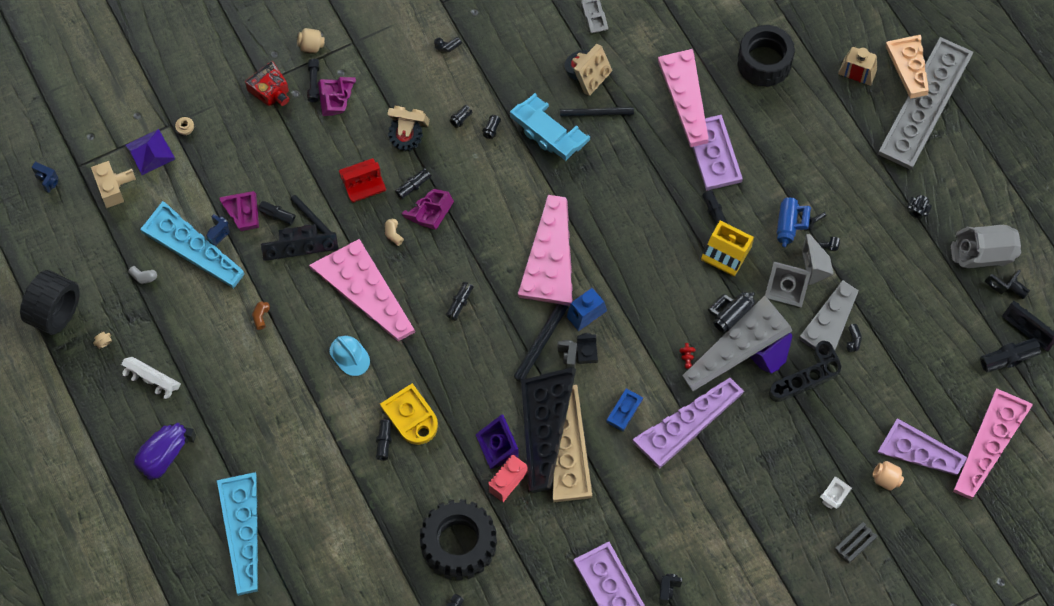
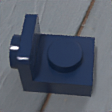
M35 161L31 168L35 173V177L43 181L42 186L44 190L49 193L52 188L56 187L58 176L55 170Z
M213 214L211 217L216 226L209 229L206 237L212 245L217 246L230 231L227 220L222 216L218 217Z

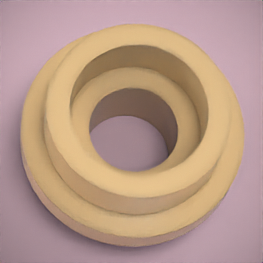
M188 117L178 119L175 124L177 132L182 135H189L194 129L192 119Z
M102 332L95 336L94 346L101 349L112 342L111 334Z

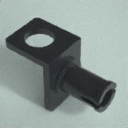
M1020 269L1010 277L1006 284L993 274L989 275L984 281L1001 295L1010 289L1023 300L1030 292V289L1017 281V276L1021 272ZM992 281L997 282L999 286L995 285Z

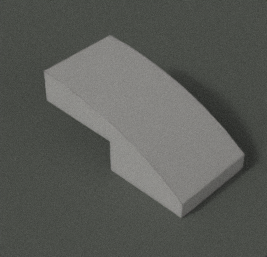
M581 0L590 33L608 30L600 0Z

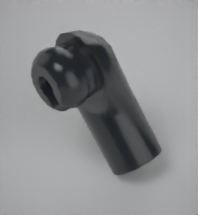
M455 37L449 42H445L441 38L434 40L435 48L443 52H451L462 44L459 37Z
M851 324L848 329L852 336V342H848L846 347L848 352H857L860 349L862 335L858 325Z

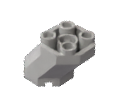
M1008 225L966 227L957 231L955 235L957 240L951 244L953 261L959 263L964 268L994 265L1005 266L1014 262L1015 258H1018L1021 254L1019 232Z

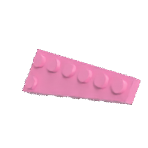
M999 389L995 390L953 492L968 499H973L1031 409L1032 403Z

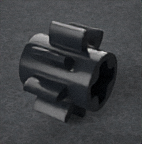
M917 195L916 198L911 197L907 209H910L909 213L911 216L920 219L923 215L928 216L932 205L929 204L930 201L927 197Z

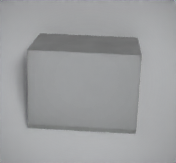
M774 262L765 296L768 299L802 307L811 271Z

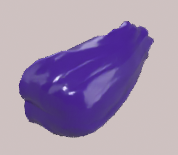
M179 423L173 426H163L140 447L135 456L134 465L147 479L154 480L160 478L179 454L180 449L185 444L184 433L186 429H184V426Z

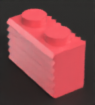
M511 455V458H508L504 467H501L499 473H496L494 479H491V482H489V492L504 502L528 473L527 465L515 455Z

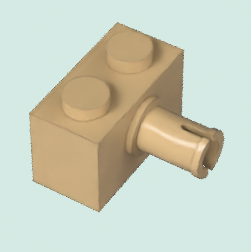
M109 161L91 167L106 208L124 202L119 187L124 183L136 180L133 170L130 169L119 174L113 173Z

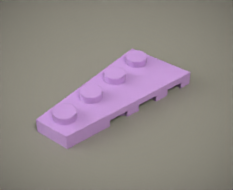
M898 418L878 450L879 454L956 476L967 459L966 456Z

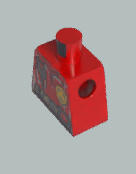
M273 61L245 81L247 91L268 106H271L276 101L281 106L289 102V97L286 95L289 91L288 84Z

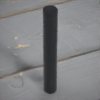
M297 195L291 197L290 200L314 225L316 224V227L323 234L331 233L325 224Z

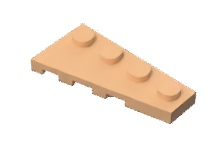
M921 35L886 42V49L910 99L928 95L929 88L925 72V60L923 59Z

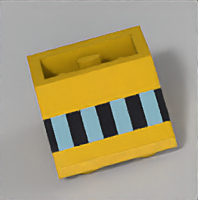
M720 220L709 239L701 260L735 277L752 247L754 237Z

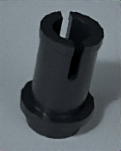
M464 105L456 114L451 116L450 123L455 128L461 127L463 122L473 113L472 110H469L470 107Z
M490 115L486 127L482 130L485 138L493 139V137H496V130L501 122L499 116Z

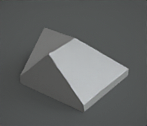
M807 234L802 254L805 269L811 271L808 282L811 285L833 275L830 256L810 234Z

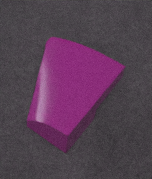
M339 77L338 80H319L318 87L322 116L337 115L345 111L353 84L356 82V77Z
M433 189L424 198L415 202L417 205L409 212L403 211L402 215L419 225L436 230L454 201L449 192Z

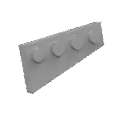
M842 280L800 335L799 340L815 349L820 341H828L835 350L859 290ZM819 348V349H818L820 354H822V355H827V354H828L827 349H825V348Z

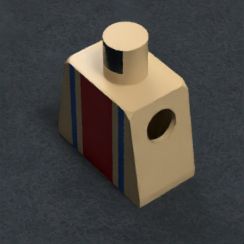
M852 47L845 56L838 74L871 86L877 72V56L868 52L866 48L858 49Z

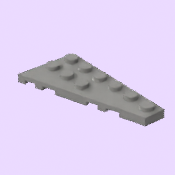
M764 296L682 376L691 390L694 391L792 332L791 326L768 298Z

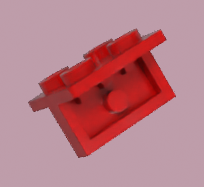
M373 158L339 170L352 203L386 191L378 162L375 163Z

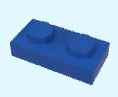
M626 388L607 418L606 423L624 432L643 401V397Z

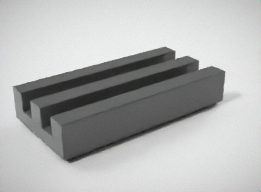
M862 522L835 548V551L849 564L878 535L873 533ZM861 530L864 531V533H862L849 547H847L844 551L841 550ZM869 535L870 538L848 557L847 554Z

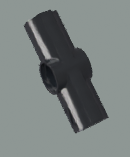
M1035 338L1018 344H1006L995 352L981 356V366L986 373L1003 367L1011 368L1017 366L1023 360L1040 355V345Z

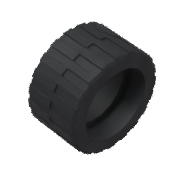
M759 25L751 28L744 34L739 47L737 65L740 73L746 80L757 86L770 87L783 82L790 74L795 54L794 42L785 30L777 26ZM758 47H769L776 50L781 55L782 60L776 64L764 65L755 61L751 57L750 52Z
M50 270L40 272L31 281L23 295L20 305L21 320L49 335L61 332L70 322L76 311L80 297L78 284Z

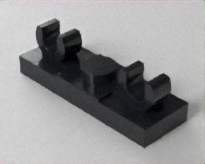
M1013 301L1002 317L1030 339L1035 338L1039 345L1049 352L1054 346V331L1028 312L1027 309L1021 307L1019 303Z

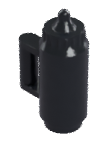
M742 292L734 299L723 294L708 309L709 313L715 316L714 326L722 333L729 331L752 308L755 303L753 298L755 292ZM726 302L729 303L720 313L717 312Z

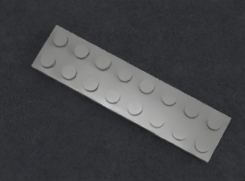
M942 37L939 38L925 64L929 88L928 95L911 99L908 96L878 155L910 170L913 169L973 55L972 51Z

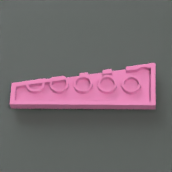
M693 49L658 57L659 66L690 147L707 144L708 133Z

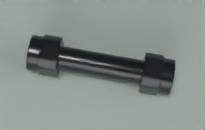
M312 58L308 60L310 89L307 90V100L309 102H317L319 99V91L317 90L319 60Z

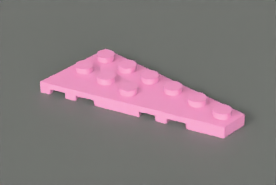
M548 195L518 292L519 298L568 306L573 302L568 202L566 197Z
M360 239L309 265L310 269L317 272L327 283L329 282L340 294L358 309L360 308L370 319L377 322L382 329L397 341L415 333L413 326Z

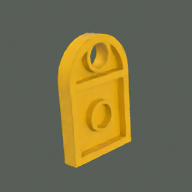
M413 383L380 403L382 410L407 442L421 445L429 442L436 435L438 429L437 417ZM422 428L429 430V434L425 437L418 434V431Z

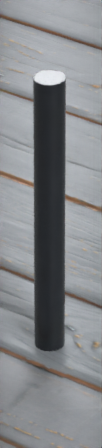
M634 107L560 109V117L634 114Z

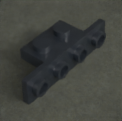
M316 224L278 230L279 241L261 243L264 261L338 250L336 232L317 235Z

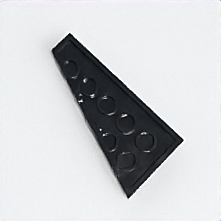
M574 367L521 380L529 491L532 493L551 489L576 373Z

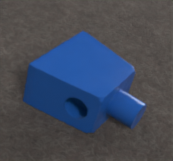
M591 288L570 304L567 318L580 331L604 314L607 308L602 298Z

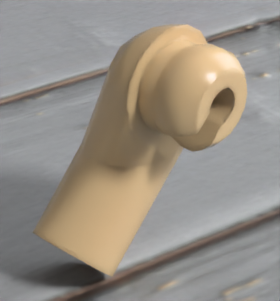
M393 218L388 219L385 223V235L399 246L404 241V238L396 233L398 221Z

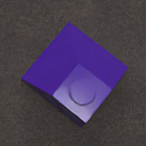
M788 333L750 356V358L760 369L772 374L778 371L786 363L792 334Z

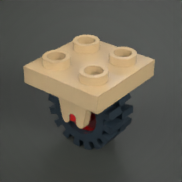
M400 106L388 109V116L394 120L388 129V136L390 142L397 149L411 151L421 143L423 134L420 125L428 127L430 121L426 114L423 113L424 111L413 109L412 112H409Z

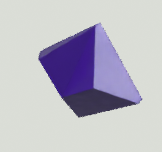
M159 129L126 144V148L141 175L175 160Z

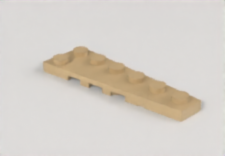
M577 385L572 387L554 471L553 502L592 498Z

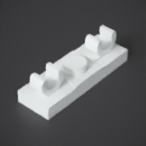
M134 357L125 358L122 362V365L126 367L123 371V376L129 375L131 371L133 373L132 381L137 380L141 376L146 383L159 385L155 393L160 394L162 389H164L165 399L169 398L172 395V391L178 390L181 383Z

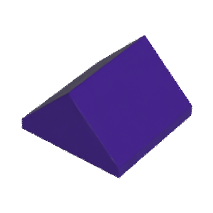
M500 415L475 434L490 469L506 464L511 455L519 458L518 447L504 415Z

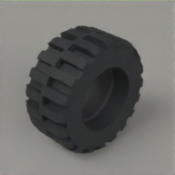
M454 499L448 500L449 504L444 505L443 502L438 504V509H432L428 513L429 517L424 518L422 522L423 527L420 528L422 555L426 559L427 565L430 568H434V572L439 576L444 574L445 578L450 580L451 577H456V580H463L462 577L468 576V579L474 577V573H482L484 567L489 566L492 562L497 545L496 528L493 525L491 516H487V511L483 507L477 508V503L471 502L466 504V500L460 499V503H454ZM465 525L476 532L477 544L466 554L452 555L441 548L439 543L440 535L450 526Z

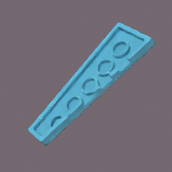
M163 201L140 229L146 236L233 289L245 274L238 265L222 254L215 245L207 241L201 233L199 234L193 226L184 221L177 212Z
M254 472L217 480L238 596L258 591L257 475Z

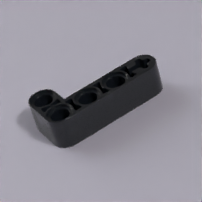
M820 341L814 349V357L817 364L773 383L769 391L770 398L775 402H782L835 379L840 373L842 366L832 344L828 341ZM825 348L827 349L828 354L822 355L819 353L818 349ZM833 365L837 371L829 372L827 366ZM814 372L818 374L819 379L812 380L809 374ZM798 380L801 383V387L795 388L791 382ZM776 388L779 391L783 390L781 395L779 393H775Z

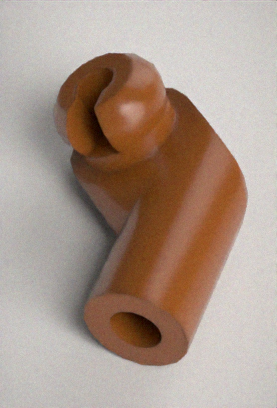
M261 301L257 303L252 313L257 330L266 327L262 316L264 312L270 310L268 302Z

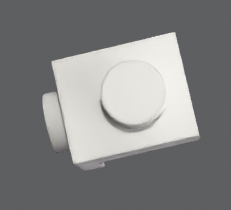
M834 477L828 488L820 496L823 499L822 503L830 509L833 507L839 508L852 487L839 478Z

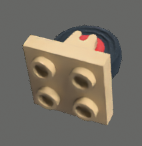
M598 44L590 51L579 50L572 53L565 61V70L568 76L579 80L584 93L589 96L612 72L603 47Z

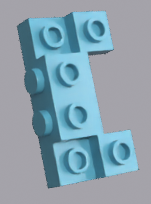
M536 93L523 103L517 104L510 111V117L524 128L525 135L537 141L542 149L548 150L551 153L554 151L565 161L590 140V136H586L581 132L578 126H575L567 133L564 127L544 112L549 107V104L539 99Z

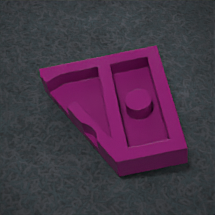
M255 191L220 197L221 203L240 231L259 228L257 195Z

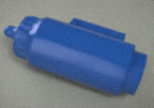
M784 198L780 204L777 239L782 243L783 247L793 242L796 230H805L809 227L811 207L799 206L798 200L794 198ZM798 212H803L801 224H797Z

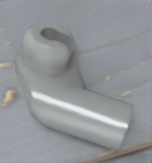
M132 266L128 271L140 284L153 282L157 278L155 270L141 272L138 268Z

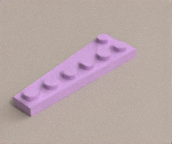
M728 378L709 390L705 395L695 399L691 404L679 409L672 416L663 419L661 423L635 437L632 442L660 469L738 399L744 391L731 378Z

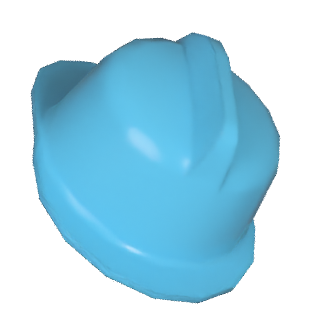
M338 336L332 342L330 355L342 371L351 376H359L366 372L370 365V357L354 337Z

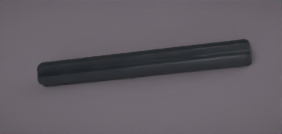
M556 305L514 374V379L521 382V380L526 378L566 312L568 305Z

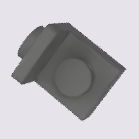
M571 340L558 341V352H564L563 364H567V368H575L577 343Z

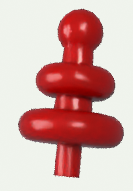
M685 343V347L680 348L679 352L685 354L682 356V360L686 361L685 368L690 369L692 367L690 360L694 359V356L690 355V353H694L695 348L689 347V343Z

